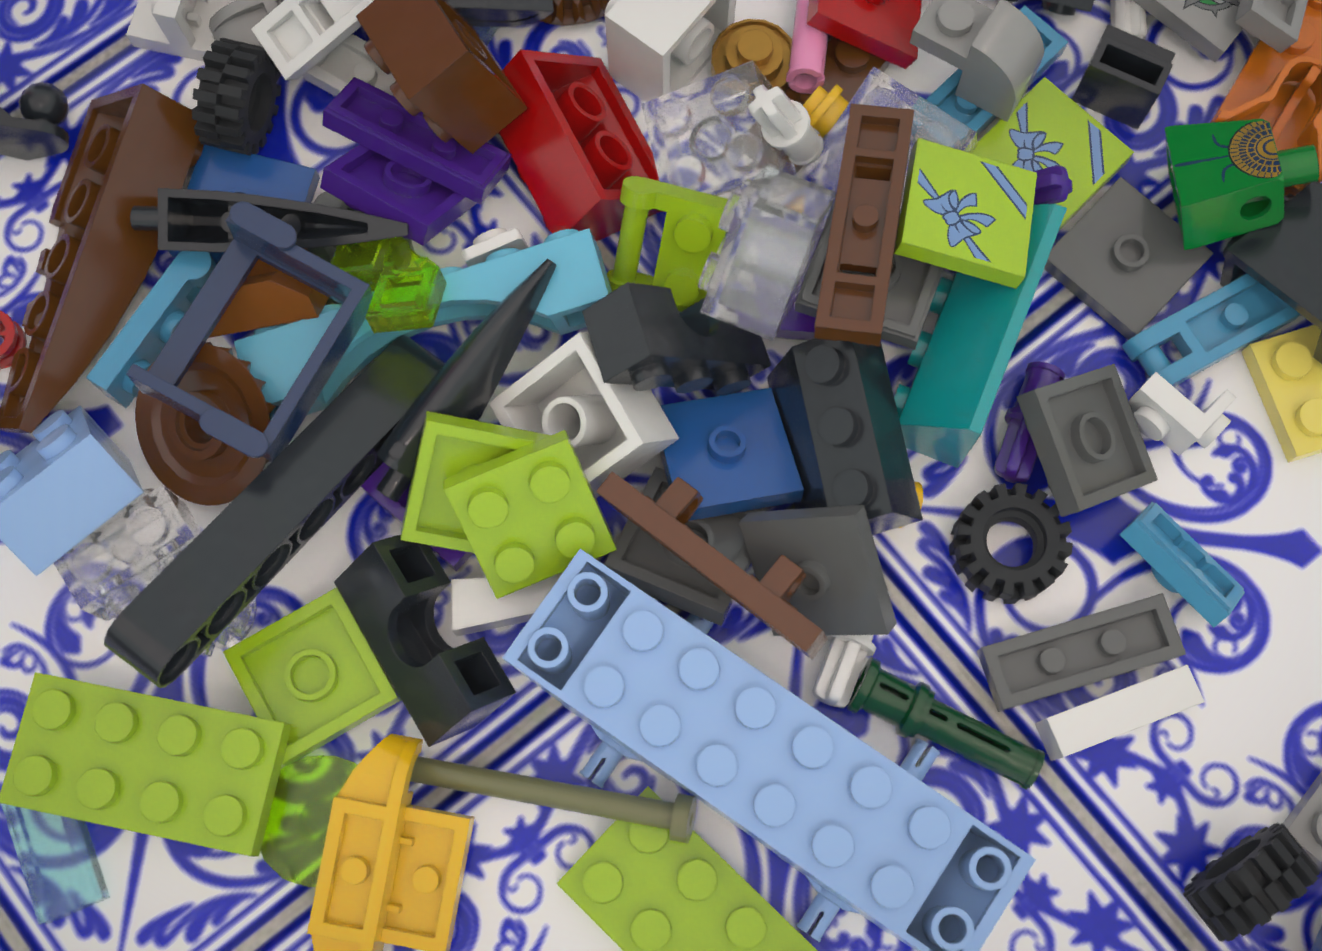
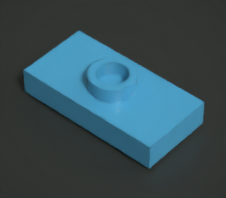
M1151 502L1120 533V536L1151 565L1152 573L1157 581L1167 590L1179 593L1213 628L1231 614L1245 593L1244 588L1157 503Z

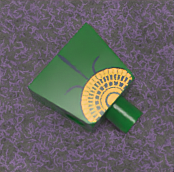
M1252 119L1164 127L1168 175L1184 250L1194 249L1278 224L1284 218V187L1317 182L1319 180V164L1314 144L1277 151L1270 122L1266 120Z

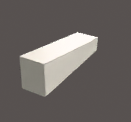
M562 574L554 575L498 599L487 578L451 579L452 631L456 636H462L529 621Z
M1187 664L1035 723V726L1050 761H1054L1189 709L1205 701Z

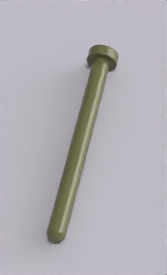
M420 756L415 761L410 782L669 829L670 840L682 843L690 841L696 815L697 800L696 796L678 793L673 803Z

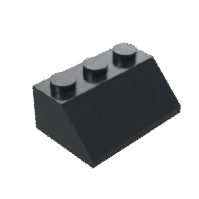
M814 338L792 346L768 375L767 381L769 388L772 389L804 488L801 502L794 503L795 509L864 505L872 535L923 520L882 344L881 346H873L851 341H832Z

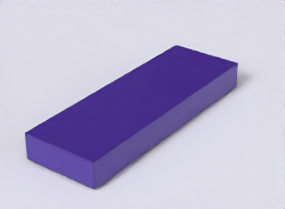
M356 77L323 110L322 126L480 205L509 170L511 154L487 142L473 154L454 138L445 143L429 127L422 115L423 112L418 113L415 117L412 116L394 96Z

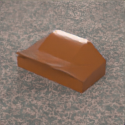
M258 259L209 338L296 322L302 319L318 318L329 297Z

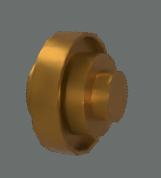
M745 19L732 23L719 34L712 47L711 74L716 87L727 98L742 105H749L755 100L756 97L753 94V90L762 84L768 90L779 86L785 92L789 88V82H786V75L789 70L792 46L791 37L780 26L766 20Z

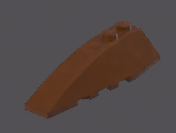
M143 83L91 100L52 207L49 223L59 227V232L51 250L46 248L40 253L36 272L44 275L46 282L44 290L33 301L29 302L26 307L22 326H24L25 334L31 336L29 348L23 347L19 349L13 357L0 407V430L32 433L77 382L113 333L144 281L158 251V231L133 230L130 221L132 207H158V188L182 189L188 170L196 164L201 156L204 144L199 141L200 136L195 134L194 126L197 120L192 119V109Z

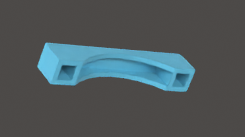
M590 228L582 231L576 229L560 230L549 235L544 240V243L526 249H501L488 255L486 261L463 269L460 267L441 268L429 274L427 280L406 287L391 285L376 289L372 292L373 308L308 414L324 410L369 362L379 356L398 337L402 335L411 337L432 327L464 320H484L547 258L557 266L529 324L559 335L587 327L582 311L612 292L600 249ZM342 304L325 305L318 318L302 319L290 324L286 323L259 328L254 331V335L234 341L237 358L251 362L250 373L254 378L266 382L262 390L266 402L276 406L269 414L270 421Z

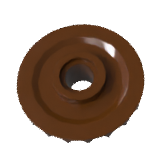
M211 342L204 344L178 385V388L224 411L262 433L270 422L269 414L276 407L266 402L262 393L266 382L253 377L250 373L251 362L234 357L232 348L213 346ZM140 390L138 391L135 423L143 455L156 477L170 491L184 500L206 506L232 502L263 471L265 465L269 462L264 457L251 458L206 434L198 421L162 401L143 394Z

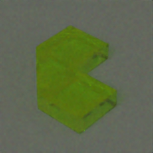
M402 237L337 245L331 264L369 284L371 292H374L365 316L373 333L430 328L434 326L447 285L438 265L427 257L419 256Z

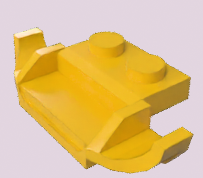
M397 734L386 736L353 769L339 794L333 798L307 934H311L314 951H383L385 943L423 951H450L475 817L411 805L413 791H408L415 761L421 753L423 739Z

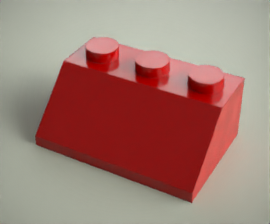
M520 49L503 68V72L528 109L498 134L502 137L517 166L520 178L526 183L542 213L544 224L552 234L565 229L582 231L590 228L595 241H599L621 230L625 205L621 203L620 195L625 178L639 176L670 184L601 58ZM649 210L648 217L661 212V210Z

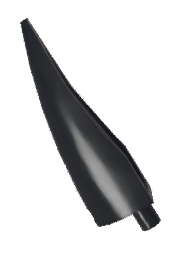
M158 188V207L133 206L130 214L133 230L158 231V250L225 252L234 239L225 220L229 216L231 207L241 201L248 202L291 225L297 234L296 245L301 248L361 243L402 237L409 234V225L407 223L314 203L222 191Z
M547 258L474 329L427 384L377 451L378 457L390 469L376 489L387 498L398 502L412 481L427 411L470 420H480L557 266L554 262Z

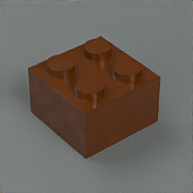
M374 0L356 15V18L370 38L364 44L366 52L383 72L388 75L392 73L396 80L390 86V90L395 98L412 116L415 117L418 113L423 112L422 115L425 121L443 142L447 143L454 138L473 154L528 109L475 28L446 0Z

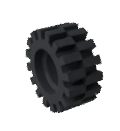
M220 38V41L215 40L211 44L212 51L207 50L203 56L205 68L199 67L196 78L200 80L199 89H193L192 99L197 100V106L192 109V119L197 120L194 131L196 135L200 136L199 141L202 144L251 156V154L259 153V147L263 148L267 142L266 133L271 134L274 125L271 118L272 115L277 116L279 107L275 105V100L281 93V85H277L276 82L281 77V73L263 47Z
M1006 483L995 485L990 492L986 493L983 490L976 495L959 515L960 517L954 523L951 535H954L949 544V554L956 556L957 561L953 568L957 576L964 573L968 579L964 585L971 592L978 588L985 592L982 597L985 600L993 602L997 598L1004 599L1003 604H1015L1020 599L1027 601L1036 597L1063 574L1068 566L1065 563V559L1072 554L1073 543L1066 542V537L1072 530L1069 521L1065 523L1060 522L1058 518L1060 513L1056 503L1050 508L1044 502L1048 494L1038 489L1032 495L1026 492L1027 484L1016 483L1012 489H1006ZM1009 521L1017 523L1027 530L1032 538L1033 553L1026 564L1010 567L999 563L992 557L987 547V534L993 525Z
M1275 823L1269 828L1266 826L1258 830L1253 837L1251 835L1245 837L1240 841L1239 845L1222 853L1223 856L1218 860H1212L1204 867L1205 871L1196 874L1191 879L1192 882L1186 885L1183 895L1216 938L1221 942L1225 939L1228 942L1234 940L1239 934L1244 936L1251 933L1256 925H1265L1272 920V915L1278 911L1284 912L1292 906L1290 902L1293 899L1301 898L1308 891L1306 887L1315 884L1318 879L1317 875L1320 874L1321 870L1283 823Z

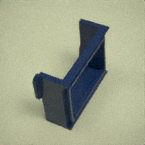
M241 201L231 207L229 216L225 220L234 239L149 371L133 363L126 375L141 393L154 397L198 421L206 434L248 457H264L272 462L291 442L373 308L374 301L369 284L296 245L297 234L291 225L248 202ZM258 259L342 304L263 433L178 388L179 383Z

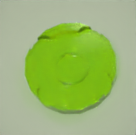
M334 755L306 756L280 770L260 851L264 861L283 879L309 888L316 887L333 798L339 794L349 775L358 764Z

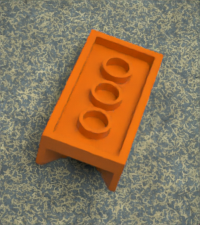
M1308 0L1298 41L1282 53H1279L1259 39L1210 123L1263 119L1270 122L1277 151L1314 144L1318 157V181L1320 183L1322 182V0ZM1310 183L1284 187V196L1289 193L1295 196Z

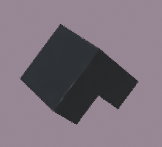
M1108 24L1072 100L1079 105L1138 130L1161 93L1173 64L1171 62L1176 53Z

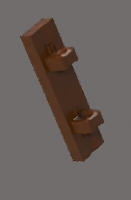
M851 103L814 326V338L851 341L858 344L881 346L913 128V109ZM842 270L872 273L874 276L842 273Z
M613 471L596 491L611 507L811 660L814 659L827 642L828 638L824 635V631L799 613V610L788 602L806 578L804 570L785 555H781L760 581L755 576L749 575L692 532L693 530L686 525L703 501V497L698 490L680 477H677L656 502L649 496L643 495Z

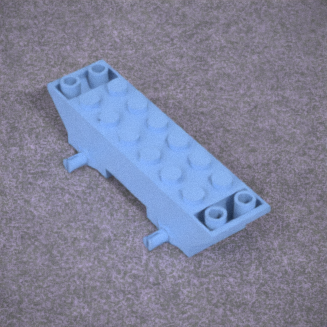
M579 549L502 657L503 660L562 703L565 708L590 724L602 741L579 773L590 780L602 761L606 760L592 780L594 784L602 789L604 783L624 756L628 759L644 762L669 781H673L691 795L696 796L698 800L805 875L813 889L818 893L799 923L795 926L807 933L819 913L822 912L808 934L819 943L839 909L861 914L883 931L893 935L916 951H980L1036 859L922 782L936 758L939 757L940 752L933 746L928 748L916 767L918 759L928 746L927 742L916 738L909 753L901 765L898 766L709 637L707 633L714 625L713 622L706 619L700 620L701 617L691 613L684 620L585 551Z

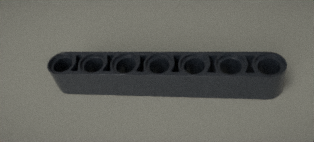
M402 335L395 339L116 617L107 630L104 646L157 687L163 688L174 682L383 463L378 457L377 451L445 362L408 336Z

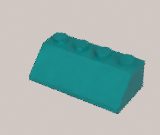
M1057 204L1033 205L1026 275L1016 289L959 272H955L953 280L941 277L929 310L932 313L938 314L937 321L932 333L922 330L916 349H912L907 362L908 365L918 369L910 388L899 384L894 395L907 449L958 468L981 436L1067 210L1066 207Z

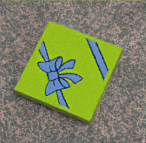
M1044 77L1020 100L1008 122L1001 119L968 153L1029 171H1036L1055 165L1065 167L1069 179L1073 182V191L1068 194L1064 202L1057 203V205L1067 208L1059 228L1060 231L1130 160L1134 151Z
M918 138L910 151L894 254L1016 289L1026 275L1037 173Z

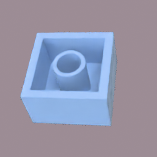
M78 406L68 415L64 410H59L46 418L32 433L36 439L16 455L11 450L0 454V540L35 576H38L143 493L131 461L81 406Z

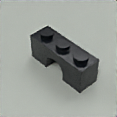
M627 282L582 311L604 383L633 385L636 391H646L657 387H675L677 393H690L700 389L715 390L718 396H724L746 389L751 385L750 377L771 366L748 298L709 294L679 313L671 288Z
M401 534L372 542L334 581L428 747L474 728L516 693L484 637L452 648L440 636L434 620V605L438 595L451 581L429 545L401 540Z

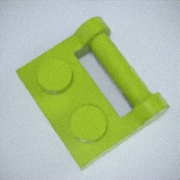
M631 176L625 178L620 195V201L625 207L614 269L607 272L612 292L627 282L671 288L675 304L680 312L709 294H714L735 201L645 177ZM651 209L667 212L654 276L637 272L648 212Z

